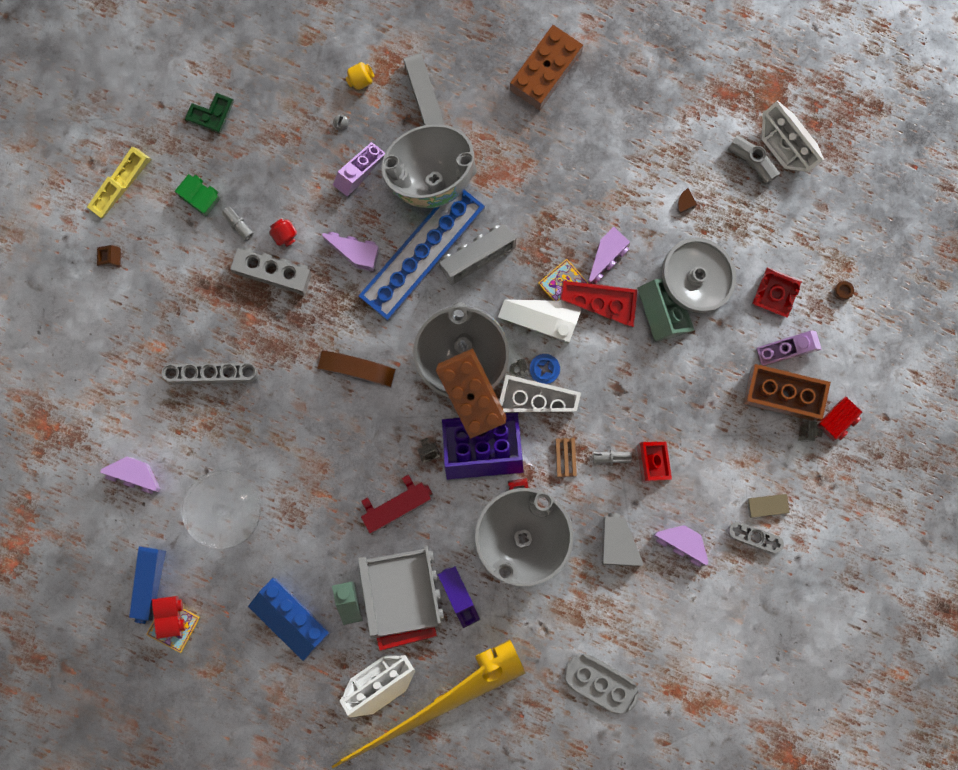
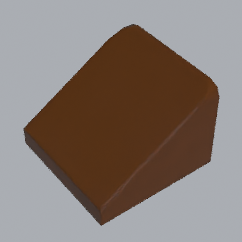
M113 245L97 247V266H119L121 264L120 247Z

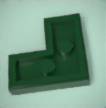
M216 93L209 109L191 103L185 121L220 134L234 100Z

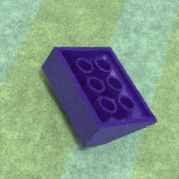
M518 412L505 413V424L471 439L460 418L442 419L446 479L524 473Z

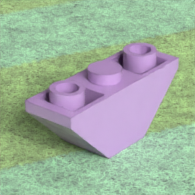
M125 457L101 469L100 473L106 475L105 479L114 482L120 479L124 481L123 485L132 488L138 485L142 487L141 491L153 494V491H160L155 476L147 463Z
M682 525L654 534V537L657 538L656 542L664 547L667 545L674 548V553L681 557L686 555L691 558L690 562L698 567L701 565L707 566L708 558L702 536L697 532Z

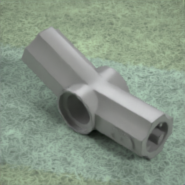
M736 135L728 150L746 160L748 165L756 170L765 184L770 183L780 175L766 156V150L763 147L755 146L739 135ZM752 154H758L760 160L754 159Z

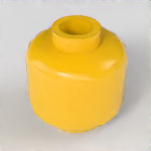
M359 62L348 68V76L345 78L350 87L353 86L356 90H361L371 85L375 76L369 64L365 65L363 62Z

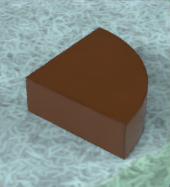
M689 188L684 190L679 197V214L697 205Z

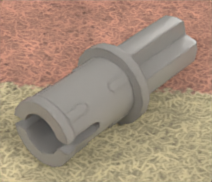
M227 207L222 211V215L232 225L231 228L235 229L245 241L253 236L254 232L248 228L243 222L244 219L240 218L231 207Z
M613 450L611 452L593 451V464L611 463L613 465V463H631L632 461L631 452H613Z

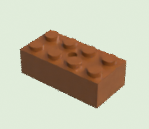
M552 25L510 82V91L540 111L582 54L583 44L555 25Z
M473 348L437 365L436 372L470 439L506 423V414Z
M754 364L750 370L743 404L819 422L823 420L831 382ZM783 391L788 393V397L784 395Z

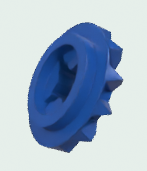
M540 354L531 361L530 374L535 381L548 384L554 382L559 376L560 364L554 356ZM549 362L548 369L550 370V372H545V374L541 376L542 369H540L539 366L544 367L545 364Z

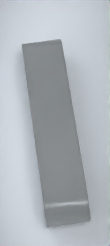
M419 53L403 58L423 124L445 125L422 54Z
M251 363L169 364L162 369V377L170 384L252 383L257 380L259 375L258 370ZM213 369L215 371L214 376L207 378V371ZM228 369H233V376L226 378L225 372ZM247 369H253L251 377L244 376V372ZM171 370H176V376L169 379L168 373ZM195 370V376L187 378L188 371Z

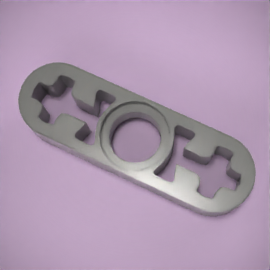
M735 522L728 528V534L732 539L769 553H778L784 547V542L779 536L747 524ZM740 526L741 531L747 532V529L750 531L747 533V536L743 534L735 536L733 528ZM753 532L760 534L761 540L759 543L751 541V534ZM765 535L768 536V538L766 539L767 541L772 542L776 539V543L779 545V547H776L773 550L772 545L768 543H765V547H763L762 544L765 542Z

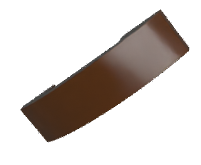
M324 350L321 352L317 367L319 370L351 376L390 388L396 371L394 368L379 363Z

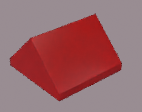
M640 442L637 445L642 484L672 480L667 442Z

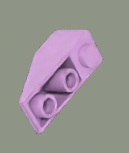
M371 142L337 172L333 186L344 195L349 196L381 161L385 152Z
M615 227L600 240L589 277V284L593 282L597 284L603 278L602 273L606 269L608 271L611 270L616 264L615 260L619 256L623 257L629 251L630 241Z
M334 232L323 233L324 241L353 266L374 272L379 254V247L375 242L365 241L364 243L351 236L343 238Z
M811 330L757 347L762 366L822 350L817 332Z

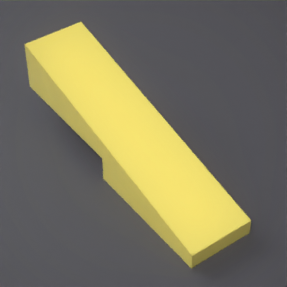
M131 147L113 175L106 178L87 208L100 218H104L152 159L139 149Z

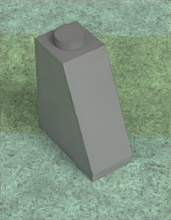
M609 513L608 517H604L602 564L643 566V561L626 519L620 517V514Z

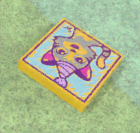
M566 259L543 278L538 285L552 301H561L560 295L563 280L580 283L588 282Z
M183 609V611H180L181 619L185 620L186 627L183 635L157 639L154 621L146 635L182 653L201 617Z

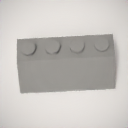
M505 224L494 226L489 230L490 233L485 236L483 234L477 236L473 243L468 246L464 244L457 249L458 252L453 255L447 254L441 258L439 266L451 286L516 248L517 238Z

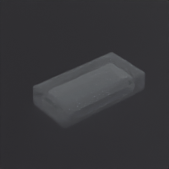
M524 423L519 427L522 453L529 463L533 465L545 457L547 452Z

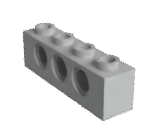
M246 247L243 249L237 248L230 268L233 274L305 295L312 275L308 267L303 264L295 266L286 259H272V256L269 254L261 253L259 255L254 253V250ZM252 261H258L256 268H250L249 264ZM271 266L277 268L273 274L267 273L268 268ZM294 272L295 275L292 279H286V273Z

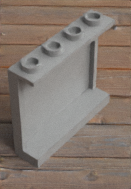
M425 546V549L377 558H358L369 633L372 639L442 626L441 621L444 620L443 609L438 608L437 602L441 601L439 589L435 590L434 582L438 581L436 570H432L431 563L435 562L433 551H429L428 546Z

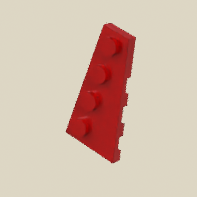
M562 281L561 301L631 328L634 327L637 289Z

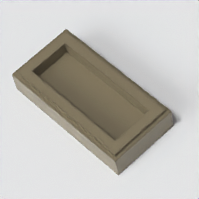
M787 494L748 498L750 518L790 513Z

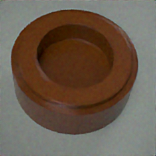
M841 281L834 288L835 297L841 301L850 299L854 294V287L848 281Z

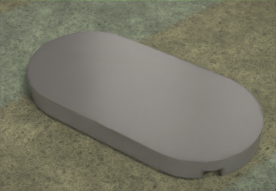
M587 654L577 655L568 662L565 668V680L568 686L576 693L614 714L629 712L636 706L639 698L638 688L635 682L627 675Z

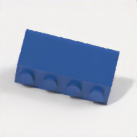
M272 578L248 605L302 661L331 633L276 578Z

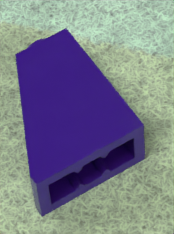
M456 566L444 569L438 576L462 627L465 628L479 621L480 617Z

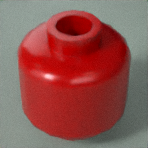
M281 218L270 226L269 234L278 246L285 244L288 247L296 241L294 237L297 235V230L290 220H283Z

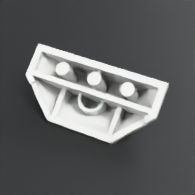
M776 101L762 113V141L784 169L810 172L824 160L815 140L797 117L779 101Z
M406 655L382 656L352 677L343 697L340 699V703L348 717L374 714L403 694L413 678L415 669Z

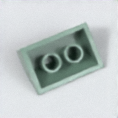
M654 279L637 288L655 341L667 340L695 331L688 310L680 307L671 299L666 292L662 279Z

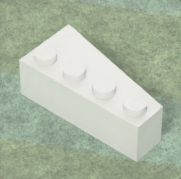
M506 375L499 402L504 412H577L581 392Z

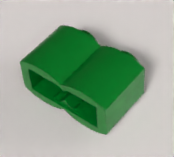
M188 174L174 192L206 217L220 200L217 195L218 191L211 186L208 188L202 184L204 181L197 175L191 176Z

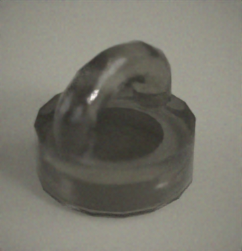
M519 359L516 363L511 364L509 370L512 376L521 378L529 376L525 359ZM518 367L519 372H515L514 368Z

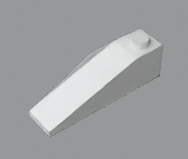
M504 300L498 318L570 343L582 308L564 301Z

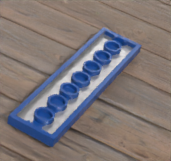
M464 190L450 203L435 207L359 294V298L388 321L485 209V206Z

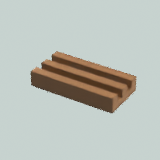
M556 438L557 477H577L575 438ZM560 443H563L565 473H561ZM567 443H571L572 473H569Z

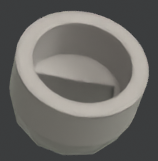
M342 114L337 115L333 120L334 127L340 131L345 130L349 125L347 117ZM340 118H343L341 125H338Z

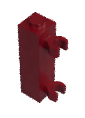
M408 474L402 478L408 490L375 509L368 497L361 502L367 513L362 515L361 519L369 533L372 535L432 501L430 496L433 493L428 484L424 486L421 482L415 486Z

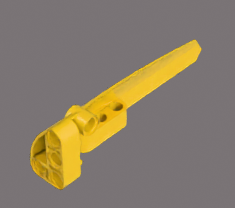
M509 639L493 647L492 650L490 648L476 655L475 659L480 667L478 670L450 691L436 697L433 703L417 714L332 765V768L526 674L511 640Z

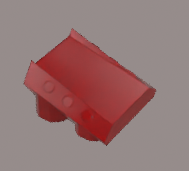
M767 267L752 304L788 318L796 295L799 294L802 281Z

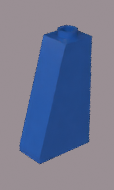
M141 546L138 548L129 618H135L134 622L146 624L147 621H153L152 599H157L166 555L164 550Z

